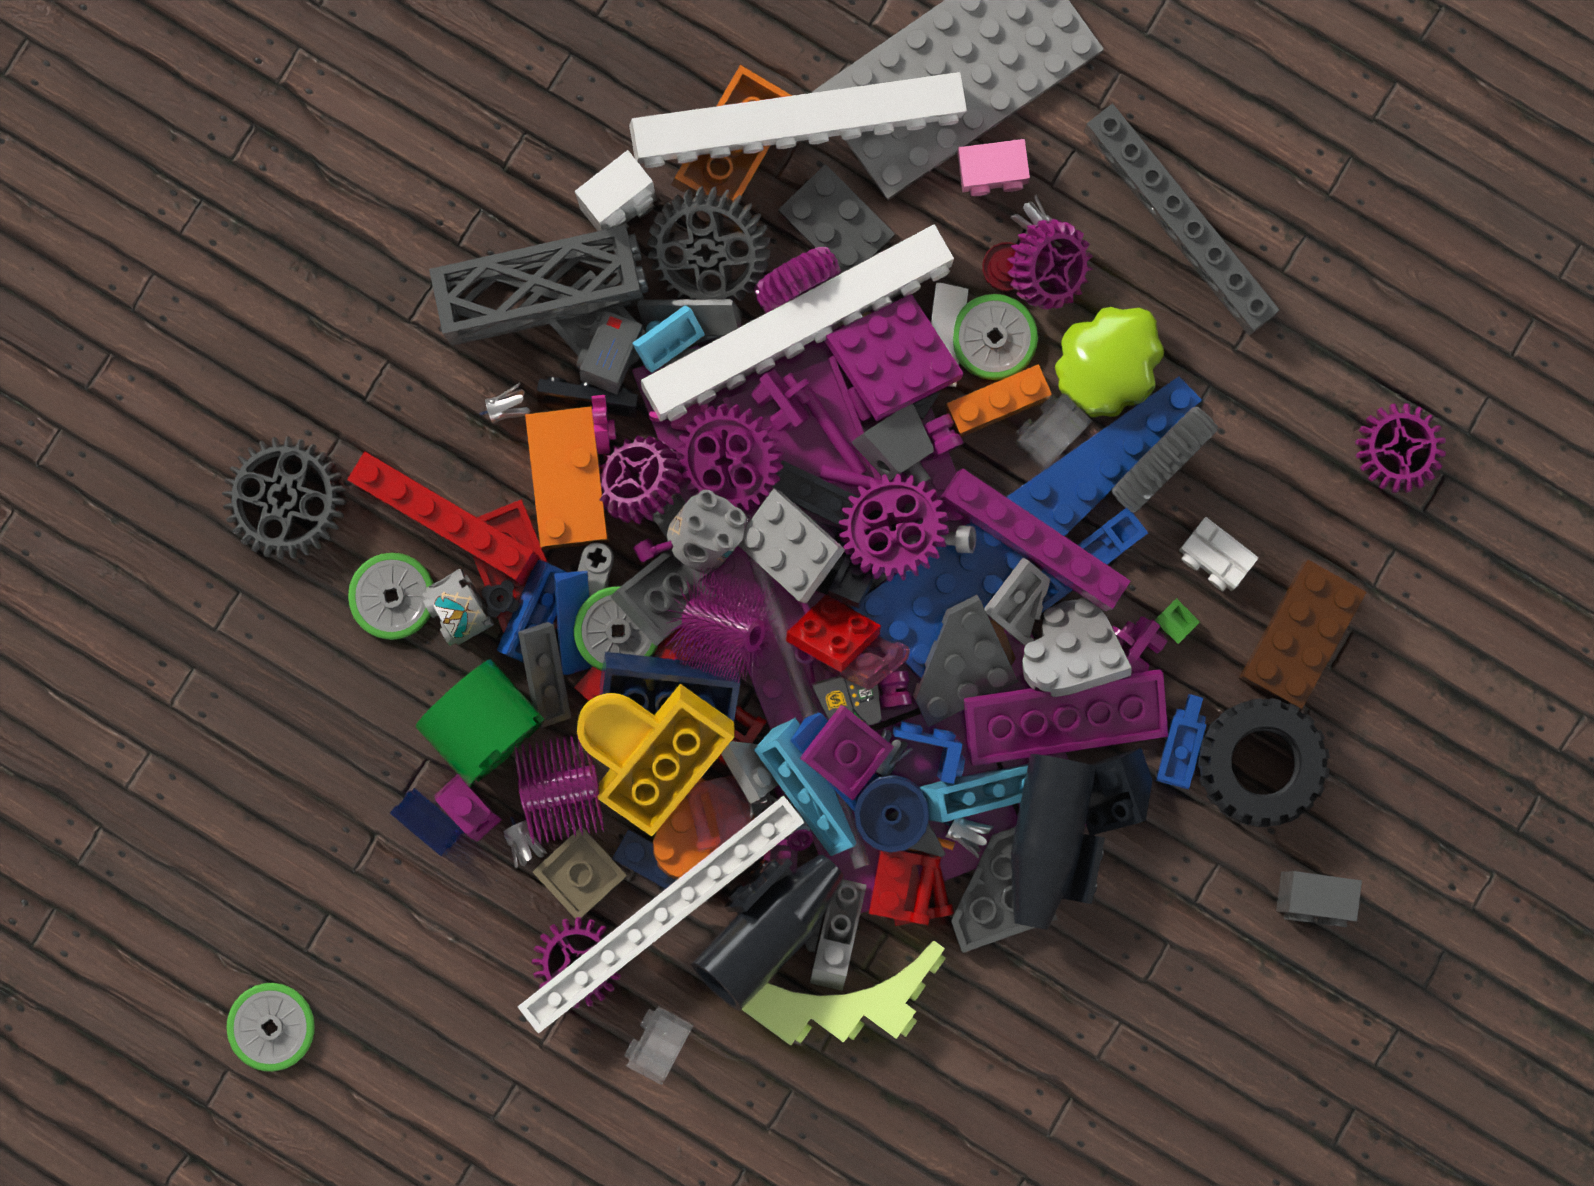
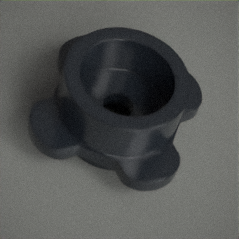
M504 580L501 585L493 587L487 585L483 588L482 596L486 598L488 604L487 614L496 618L500 613L506 611L513 613L518 610L519 602L514 598V584L511 581ZM498 596H503L504 600L498 602L497 598Z

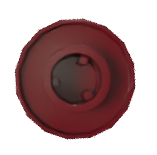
M1001 242L992 246L986 252L982 262V273L985 281L992 288L1001 292L1016 290L1010 285L1015 277H1011L1007 273L1013 268V264L1007 259L1014 257L1016 252L1011 247L1015 245L1012 242Z

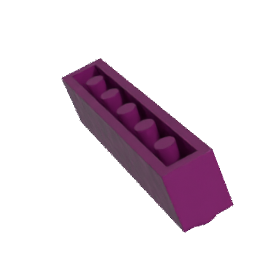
M965 469L956 472L939 498L945 505L1104 611L1112 610L1131 582Z

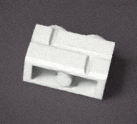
M1207 517L1199 523L1179 549L1184 554L1181 560L1195 571L1200 567L1210 574L1208 581L1221 591H1224L1226 588L1230 591L1234 590L1259 558Z

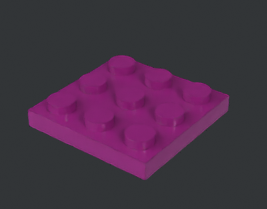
M912 294L826 335V344L876 421L961 380L963 376L959 365Z

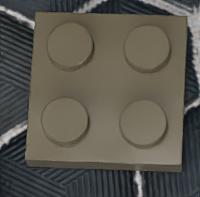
M583 826V835L579 828L576 831V837L574 834L571 835L532 871L575 919L576 917L582 918L628 876Z

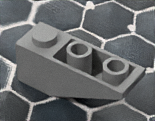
M843 879L828 905L810 979L811 984L843 990L866 884Z

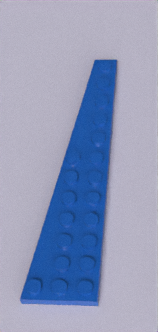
M1178 376L1149 396L1144 402L1122 415L1006 498L1065 536L1202 399ZM972 522L965 526H973L976 530V546L973 553H958L956 546L953 545L935 547L940 558L936 559L929 556V569L920 564L917 566L919 575L915 576L911 571H906V579L902 581L899 573L893 576L891 582L887 580L868 593L859 609L850 606L851 609L881 625L878 637L919 679L922 678L926 669L925 662L934 640L937 641L942 629V620L946 610L975 595L980 598L985 608L1021 559L1024 558Z

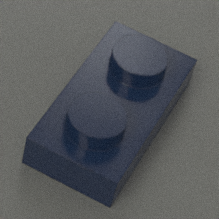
M628 829L612 859L665 889L677 881V879L667 876L658 867L653 855V843Z

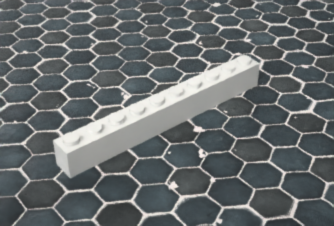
M957 72L632 118L629 127L636 161L639 164L644 163L645 168H653L664 165V160L677 159L678 163H688L698 160L697 156L710 154L711 158H723L731 155L730 151L743 149L744 154H751L763 151V146L776 145L777 149H786L796 146L797 141L809 140V144H820L829 141V137L841 135L843 140L861 137V132L873 130L875 135H884L894 132V127L906 126L907 130H918L927 127L926 123L939 121L940 126L952 125L959 122L958 118L963 117L967 112L961 73Z
M934 224L641 380V388L660 422L667 418L669 421H674L687 413L686 408L697 402L701 406L717 397L716 392L725 387L728 390H732L742 385L746 381V376L755 371L758 374H762L776 365L774 361L785 355L787 359L795 357L804 351V345L813 340L816 343L825 341L826 335L832 333L834 329L863 318L862 314L871 309L877 311L891 304V299L901 293L906 297L921 288L920 283L930 278L933 281L943 278L950 272L949 268L952 267L954 257Z

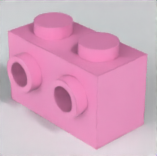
M1025 139L958 148L957 156L962 193L970 192L971 196H982L989 194L990 189L1002 187L1004 192L1022 190L1023 185L1029 182L1030 175Z

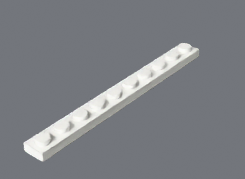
M782 796L518 1006L519 1010L539 1034L805 823V821L786 797Z

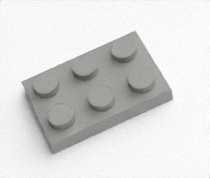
M776 489L771 491L745 527L743 539L738 544L752 559L802 603L809 601L845 551L838 542L788 497Z

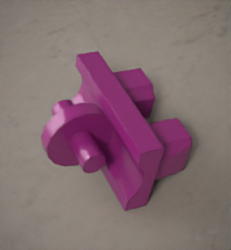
M776 369L769 373L767 372L759 378L761 383L751 392V395L761 407L765 406L772 399L777 402L781 410L771 416L770 419L779 432L793 425L797 427L811 417L803 406L810 400L803 390L810 384L807 378L798 383L791 373L782 378Z
M1143 616L1139 618L1136 624L1127 621L1122 630L1112 626L1132 668L1131 674L1148 671L1149 664L1139 657L1146 647L1158 654L1168 642V639L1158 630L1161 625Z

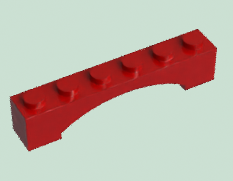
M365 451L347 479L359 489L422 524L521 585L525 583L540 558L531 549Z

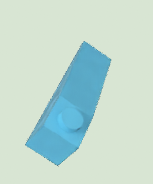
M794 718L772 728L756 746L754 751L829 855L833 856L854 847L857 842L834 789L821 775L800 759L802 753L790 741L800 726L799 722Z
M1028 764L957 777L954 784L940 781L920 786L927 799L929 820L943 823L1020 803Z

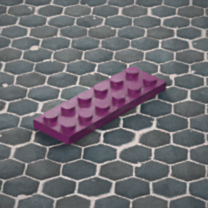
M1160 669L1132 673L1129 677L1065 696L1053 697L1051 692L1042 691L1039 688H1035V690L1030 688L964 698L969 762L972 766L1029 758L1030 754L1049 755L1168 737L1164 676Z

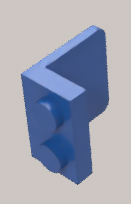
M904 721L901 722L900 727L893 726L892 734L895 737L943 747L937 777L940 781L954 784L956 776L962 777L965 765V757L961 755L963 744L956 739L954 732L934 728L933 734L922 732L923 727L921 725Z

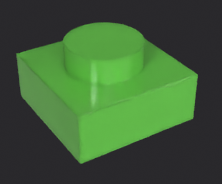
M1177 598L1155 619L1161 625L1163 631L1171 636L1177 644L1200 623Z

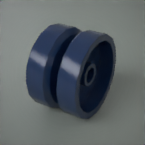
M898 775L880 776L867 783L858 795L854 811L856 828L863 840L875 849L889 853L904 851L915 845L926 832L929 821L927 799L920 787L910 779ZM895 808L898 812L897 819L893 817L892 821L886 818V810Z

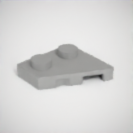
M1022 558L984 608L987 615L1022 645L1026 646L1029 642L1034 641L1030 637L1034 620H1040L1043 609L1042 601L1047 594L1051 579L1030 561Z
M731 741L721 755L751 804L761 799L779 784L754 751L758 744Z

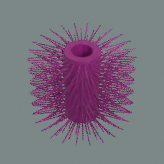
M723 572L719 583L718 579L720 576H718L716 582L714 578L713 583L711 579L710 581L707 579V587V574H705L700 596L698 595L701 589L699 579L697 598H695L694 574V594L692 591L690 594V588V601L688 602L682 592L687 605L686 607L683 606L685 608L683 612H677L681 613L682 618H672L677 619L674 621L682 620V623L673 630L682 626L685 629L680 634L681 636L674 640L678 639L679 641L685 635L680 642L681 648L684 639L688 635L685 642L690 644L686 649L687 653L684 657L686 658L688 654L689 659L691 655L690 662L693 656L694 660L697 657L696 663L699 657L701 660L703 658L704 661L706 659L705 665L708 662L707 669L710 662L711 667L714 663L713 670L716 664L717 668L719 665L721 667L723 665L724 668L726 666V668H729L728 673L731 670L730 677L734 669L732 680L736 674L735 668L739 656L740 662L737 669L739 671L740 666V676L742 670L744 676L747 654V670L750 669L749 657L751 652L753 679V657L756 661V650L759 649L761 652L760 645L763 638H769L764 637L766 636L764 635L765 632H773L770 631L773 629L765 630V626L775 619L767 623L762 621L771 611L767 610L762 615L763 611L760 613V610L763 606L757 607L761 601L759 593L757 592L753 600V589L751 593L750 588L748 593L746 589L745 592L743 588L741 590L743 584L739 588L740 580L737 588L734 589L733 587L732 589L731 587L729 593L731 578L728 585V578L724 585L726 577L724 575L721 584ZM757 598V600H756V601H757V604H756V607H755L754 610H753V605L755 604L754 601H755V599ZM744 656V663L741 670V660Z
M572 735L570 738L575 765L574 769L571 765L565 737L563 740L568 770H565L558 737L556 744L561 771H558L557 759L551 739L549 743L554 768L553 773L544 740L542 741L543 755L547 774H544L541 752L537 742L535 744L537 746L536 754L540 770L539 774L541 775H538V771H536L532 748L529 746L533 776H530V767H528L524 745L521 748H523L522 757L525 773L524 771L522 772L520 756L515 748V760L519 776V793L525 816H527L528 830L533 845L535 838L530 811H533L536 833L538 834V840L541 842L540 822L537 814L539 810L544 835L548 842V827L544 809L547 808L550 830L555 840L554 820L551 812V807H553L558 833L562 840L558 806L561 805L564 828L569 838L568 819L565 805L567 804L572 830L576 837L574 812L571 803H575L578 825L583 835V825L579 809V802H581L586 828L590 834L585 802L589 800L592 823L597 833L595 811L592 799H595L602 830H604L600 800H598L599 782L595 765H593L591 755L588 752L589 766L585 764L583 748L578 739L582 766L579 768Z

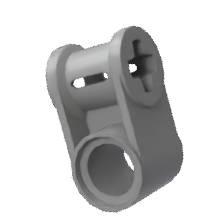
M603 543L588 545L582 553L578 571H588L589 597L602 589L608 588L614 554L611 548ZM600 548L602 549V555L607 557L605 563H599L597 568L594 566V560L590 559V554L597 553Z

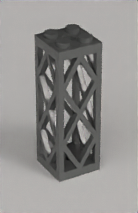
M626 225L429 269L442 334L450 345L454 346L548 325L549 322L546 319L554 318L558 322L572 319L574 316L582 317L596 314L598 311L605 312L621 306L637 305L638 301L645 300L643 293L649 292L643 267L637 266L636 261L642 260V255L635 233L629 234ZM592 256H593V257H596V258H599V259H602V260H605V261H608V262H611V264H610V263H607V262H604V261H601V260H598V259H595V258H592ZM579 262L603 270L582 291L557 283ZM565 263L548 280L543 279L558 264ZM540 268L534 275L525 273V271ZM612 274H616L606 285V289L595 291ZM482 281L464 299L458 298L473 283ZM495 281L518 288L497 310L473 303ZM528 292L533 293L517 309L510 310ZM562 294L570 296L562 299H557ZM542 297L553 300L535 304ZM459 316L468 318V320L460 321Z

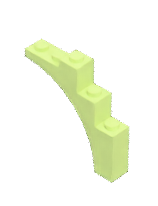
M933 940L915 961L895 976L870 988L847 994L813 995L793 992L767 983L742 1010L790 1046L795 1040L801 1044L812 1029L807 1024L810 1019L817 1022L842 1042L847 1037L852 1040L855 1039L865 1025L860 1021L863 1015L897 1039L900 1033L906 1037L917 1022L913 1018L916 1011L907 1005L906 1002L909 998L915 1001L926 986L921 981L928 971L935 974L946 957L941 955L945 948Z

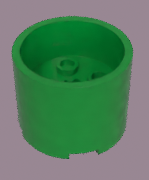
M489 659L471 671L445 693L421 717L415 727L461 779L471 787L475 780L477 782L481 781L510 757L515 748H518L525 741L524 738L531 737L544 723L545 719L496 664Z

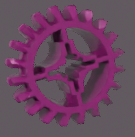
M1052 219L1049 221H1038L1037 225L1027 226V234H1018L1020 244L1011 246L1016 252L1014 257L1007 259L1013 264V268L1007 273L1011 277H1015L1010 285L1018 290L1017 295L1021 299L1026 300L1029 305L1039 306V308L1046 310L1052 307L1056 309L1062 308L1064 303H1073V294H1082L1080 285L1089 283L1085 278L1086 272L1093 270L1087 265V261L1093 255L1090 252H1086L1090 243L1082 239L1084 233L1075 229V226L1071 223H1062L1061 220ZM1058 239L1062 246L1057 249L1052 247L1050 242ZM1042 280L1047 281L1050 287L1042 289L1039 282Z
M817 247L783 263L780 267L765 275L755 285L754 293L757 296L759 305L768 313L840 275L841 269L837 258L828 247Z
M1394 403L1389 406V415L1381 407L1376 411L1379 420L1370 415L1366 418V421L1371 428L1361 426L1359 429L1360 434L1367 437V439L1361 438L1355 441L1356 446L1365 448V451L1355 454L1356 459L1366 458L1367 460L1366 463L1360 466V470L1363 472L1371 468L1373 473L1369 475L1368 481L1372 482L1379 476L1382 478L1379 483V488L1382 490L1388 485V482H1391V492L1397 493L1400 489V483H1402L1405 493H1409L1412 491V481L1418 489H1421L1425 486L1422 476L1429 481L1435 478L1434 473L1429 468L1440 470L1443 466L1434 459L1446 456V451L1436 449V446L1446 442L1445 438H1435L1434 436L1442 428L1440 425H1436L1432 429L1429 427L1428 423L1434 418L1431 414L1423 420L1419 418L1423 410L1421 407H1417L1413 414H1410V405L1405 403L1401 408V413H1399L1398 407ZM1401 422L1417 429L1423 439L1409 437ZM1390 423L1392 431H1390L1389 443L1381 447H1375V440L1379 430L1384 425ZM1398 441H1402V444L1405 443L1407 447L1413 446L1404 452L1402 456L1399 455V452L1396 453L1394 450H1389L1398 444ZM1426 449V456L1422 466L1416 472L1410 473L1409 466L1412 465V453ZM1377 457L1391 459L1395 463L1396 469L1400 471V474L1387 470Z
M637 435L633 443L625 438L624 446L621 448L613 445L614 453L611 456L604 454L606 463L599 465L602 496L599 501H603L604 509L608 510L612 517L620 518L626 523L633 520L635 523L641 524L644 516L647 520L653 521L654 513L658 511V513L664 514L663 507L666 504L674 505L671 498L672 495L681 494L680 488L677 485L684 482L680 474L683 469L678 461L677 454L672 449H669L665 442L657 441L650 435L646 439Z
M576 917L575 928L570 927L568 919H563L562 925L564 930L561 932L555 924L551 925L550 929L555 936L552 939L544 933L540 936L542 941L547 943L546 948L538 945L534 947V951L543 954L542 959H532L533 965H542L543 968L542 971L533 973L534 978L545 976L547 980L541 983L539 988H542L573 962L567 948H569L572 954L577 953L578 957L592 948L590 947L585 951L577 950L569 942L567 936L581 934L592 938L598 943L603 939L602 935L606 932L607 927L602 925L596 933L593 931L595 920L590 919L587 927L582 928L581 917ZM558 943L565 955V962L560 969L552 974L550 958L554 947ZM614 973L609 978L620 980L621 975ZM608 979L584 997L588 1007L593 1005L592 994H595L600 1001L605 999L604 994L600 990L602 987L610 992L614 991L615 987L607 982ZM580 1001L573 1006V1008H579Z

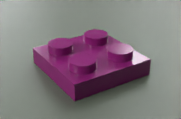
M840 705L800 759L845 796L854 800L894 746L850 710Z

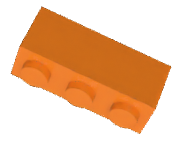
M1038 364L948 402L945 409L947 414L950 413L954 421L953 428L955 432L963 437L1048 401L1052 393Z

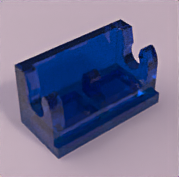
M415 788L408 791L403 801L390 812L393 817L441 857H444L464 834L463 830L450 817Z

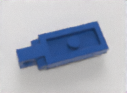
M1188 694L1184 710L1176 709L1175 715L1171 720L1155 781L1185 789L1190 788L1206 728V716L1199 715L1203 697Z

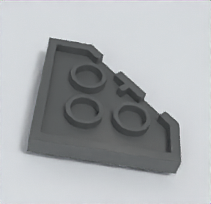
M977 595L946 610L937 641L934 640L925 662L926 669L920 683L916 684L912 694L928 727L963 710L964 698L995 694L1018 682L983 604Z
M1016 827L991 836L951 919L962 953L1035 928L1014 923L1011 849ZM1055 913V915H1054L1052 921L1058 920V919H1057V916H1056V913Z

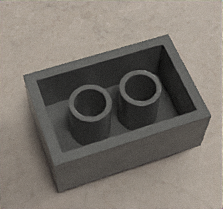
M1297 871L1281 872L1276 912L1285 913L1284 919L1313 922L1314 917H1318L1317 924L1347 927L1348 921H1357L1362 880Z

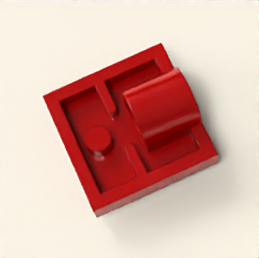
M825 595L787 631L786 642L842 672L880 635L881 625Z

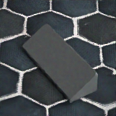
M732 299L640 300L637 303L645 332L650 322L655 320L662 322L685 305L692 309L705 335H727L741 327L742 311Z

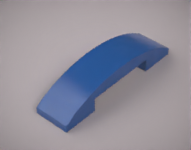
M1125 508L1079 543L1078 546L1107 565L1147 535L1148 532L1134 513ZM1044 570L1041 572L1051 580L1047 594L1042 601V613L1073 591Z

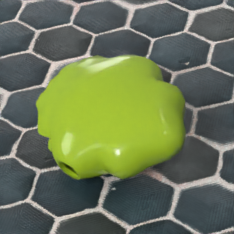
M1107 307L1102 308L1092 322L1074 323L1070 326L1061 340L1063 356L1055 365V371L1059 379V390L1067 399L1071 400L1077 407L1093 418L1102 415L1109 417L1117 416L1125 406L1138 405L1144 402L1155 389L1153 369L1164 357V347L1158 338L1157 320L1153 314L1140 307L1123 310Z

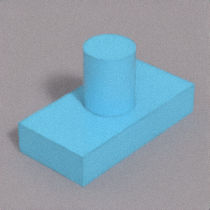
M685 305L662 322L657 320L650 322L646 327V334L632 344L645 368L653 373L705 334L692 309Z

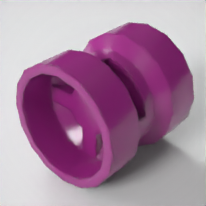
M950 413L923 425L928 437H931L930 441L934 448V452H932L934 458L964 444L960 434L951 430L954 421Z
M909 671L877 675V684L881 689V696L879 697L880 709L913 704L912 694L908 692L907 684L910 682Z

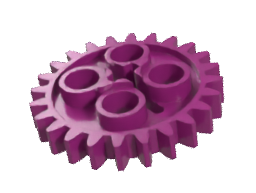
M724 403L717 408V411L711 406L705 410V414L703 412L698 413L694 416L695 421L691 420L685 425L688 432L685 431L679 436V439L685 444L676 448L677 452L684 455L683 458L678 460L680 465L686 466L687 469L681 474L682 478L690 477L692 480L687 489L691 490L697 487L699 490L698 494L703 490H710L714 494L727 499L739 509L743 505L746 510H749L754 506V502L759 505L765 500L764 495L768 496L774 489L772 485L780 481L781 478L775 473L783 468L782 464L775 461L783 455V452L773 449V446L780 440L779 438L770 439L768 436L773 429L772 426L763 429L760 426L763 417L760 416L756 420H752V409L750 408L743 414H740L738 404L734 405L730 411ZM738 435L746 439L747 447L741 445ZM707 437L714 440L716 449L708 444ZM743 468H747L752 473V479L745 476ZM712 469L720 474L721 481L715 479Z
M884 474L882 476V484L879 485L871 478L869 479L871 489L866 490L859 486L858 490L861 496L859 498L854 496L848 497L853 507L842 508L844 516L848 518L839 521L841 529L845 530L839 534L841 541L847 543L843 546L846 555L852 554L850 560L853 565L861 563L860 569L862 573L865 574L872 568V574L875 579H878L882 572H885L888 582L892 581L894 573H899L902 581L906 579V571L911 570L915 576H918L917 566L921 564L927 569L930 568L929 556L936 559L940 558L935 547H946V542L941 535L949 534L947 525L943 524L949 521L946 512H941L945 508L943 501H935L938 497L935 489L927 492L928 487L925 481L915 486V479L912 475L904 483L900 474H896L894 482H889L888 477ZM906 504L916 505L914 510L909 513L900 512L901 508ZM880 510L883 512L876 520L867 519L872 511ZM920 520H923L922 524H917ZM897 523L896 530L890 531L892 530V524ZM866 531H871L868 535L865 534ZM911 535L921 536L920 540L915 544L905 543ZM877 542H888L884 550H872Z

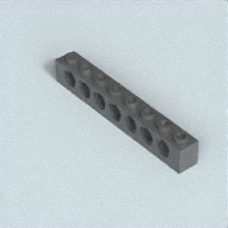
M1112 103L1086 124L1084 133L1248 336L1272 319L1278 313L1279 308Z

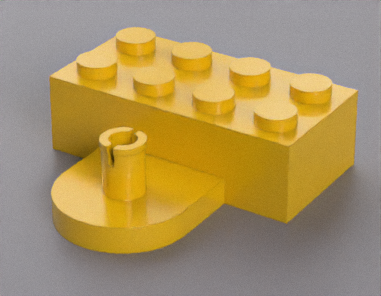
M680 684L655 715L629 697L621 694L606 693L596 696L582 708L578 717L577 734L582 747L591 756L610 768L599 782L598 800L650 836H653L733 740L734 721Z

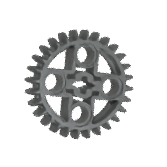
M701 186L697 190L695 197L693 192L688 189L684 193L683 198L677 194L672 199V202H666L662 212H658L654 220L656 223L650 228L652 236H650L647 245L654 248L648 253V258L657 259L652 265V270H662L658 277V282L665 279L670 282L666 289L667 292L674 288L679 290L677 300L687 295L690 296L689 300L732 299L734 301L736 297L741 301L744 299L746 292L751 294L754 291L755 285L763 278V273L768 268L766 260L771 254V250L766 249L770 243V238L762 237L767 229V225H756L761 214L753 216L749 214L752 203L744 208L739 205L742 198L741 195L736 197L734 201L730 200L728 189L722 196H718L716 186L711 189L709 195H706L703 186ZM697 212H706L711 220L704 221L700 219ZM685 214L687 231L670 233L674 223ZM722 214L732 219L739 226L724 227ZM734 241H744L749 249L743 250L738 248ZM670 246L681 248L684 255L674 254ZM748 263L745 271L733 281L731 265ZM694 268L696 281L688 277L680 269ZM713 274L718 276L721 283L715 284L711 282L707 275Z
M1193 407L1112 488V494L1130 512H1137L1218 431V426L1205 411H1202L1199 407Z
M273 437L272 447H268L264 441H260L261 451L257 453L253 448L248 447L251 457L247 460L242 456H238V460L243 466L240 469L231 466L230 470L236 477L235 479L226 478L224 481L232 487V491L222 492L224 497L231 499V503L223 505V509L233 511V514L227 517L226 521L228 523H238L232 530L233 534L245 533L241 543L247 545L252 540L254 541L252 551L258 552L264 546L265 557L269 558L273 550H276L279 560L284 558L285 551L289 552L292 559H296L297 549H301L307 556L309 555L308 545L312 544L317 549H320L321 545L318 541L320 537L328 541L331 540L330 535L326 532L328 528L339 529L337 524L333 522V518L344 517V514L336 509L337 505H346V500L337 497V494L345 492L346 488L335 484V482L342 479V474H331V471L336 467L335 462L331 461L324 464L323 462L328 457V454L325 452H321L316 457L317 446L315 444H311L307 450H304L305 441L303 439L298 440L296 447L293 446L290 437L285 438L284 445H280L279 440ZM279 457L273 478L253 473L260 464ZM293 458L301 459L302 469L300 472L294 475L288 474L286 471L288 461ZM311 466L321 476L326 495L306 488L311 473ZM253 480L259 481L261 486L260 492L254 497H247L245 494L246 484ZM287 490V494L292 497L291 502H284L283 506H281L282 504L277 500V496L279 494L284 495ZM268 499V502H269V504H270L271 506H269V505H268L267 503H265L264 501H266V500ZM315 499L323 500L325 505L323 512L318 516H311L308 511L310 502ZM243 502L263 508L257 530L247 519ZM296 518L316 524L308 533L298 538L290 539ZM275 521L281 522L283 527L281 535L278 538H269L267 535L269 524Z

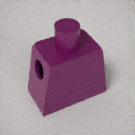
M458 774L434 795L436 802L467 836L476 842L502 820L472 786L469 787Z

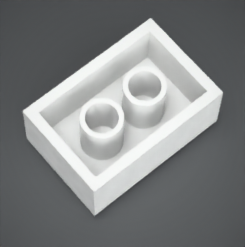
M628 150L575 190L580 210L597 231L624 225L628 228L627 222L636 215L639 218L647 215L655 207L653 202L657 200L653 181Z

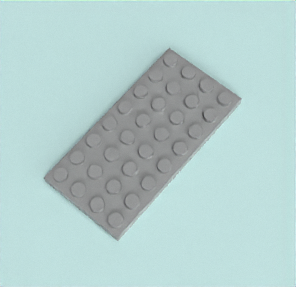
M944 0L819 86L812 93L957 72L961 73L967 112L962 118H958V123L940 126L939 121L926 123L927 127L918 130H907L906 126L894 127V132L884 135H875L874 130L861 132V137L845 140L888 201L958 153L959 147H965L1101 54L1104 49L1069 0Z

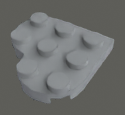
M1084 597L1078 600L1063 601L1047 608L1044 612L1042 624L1043 637L1029 642L1024 648L1022 660L1024 679L1032 689L1035 690L1037 687L1042 691L1051 692L1053 697L1070 695L1131 676L1132 668L1107 616L1099 607Z

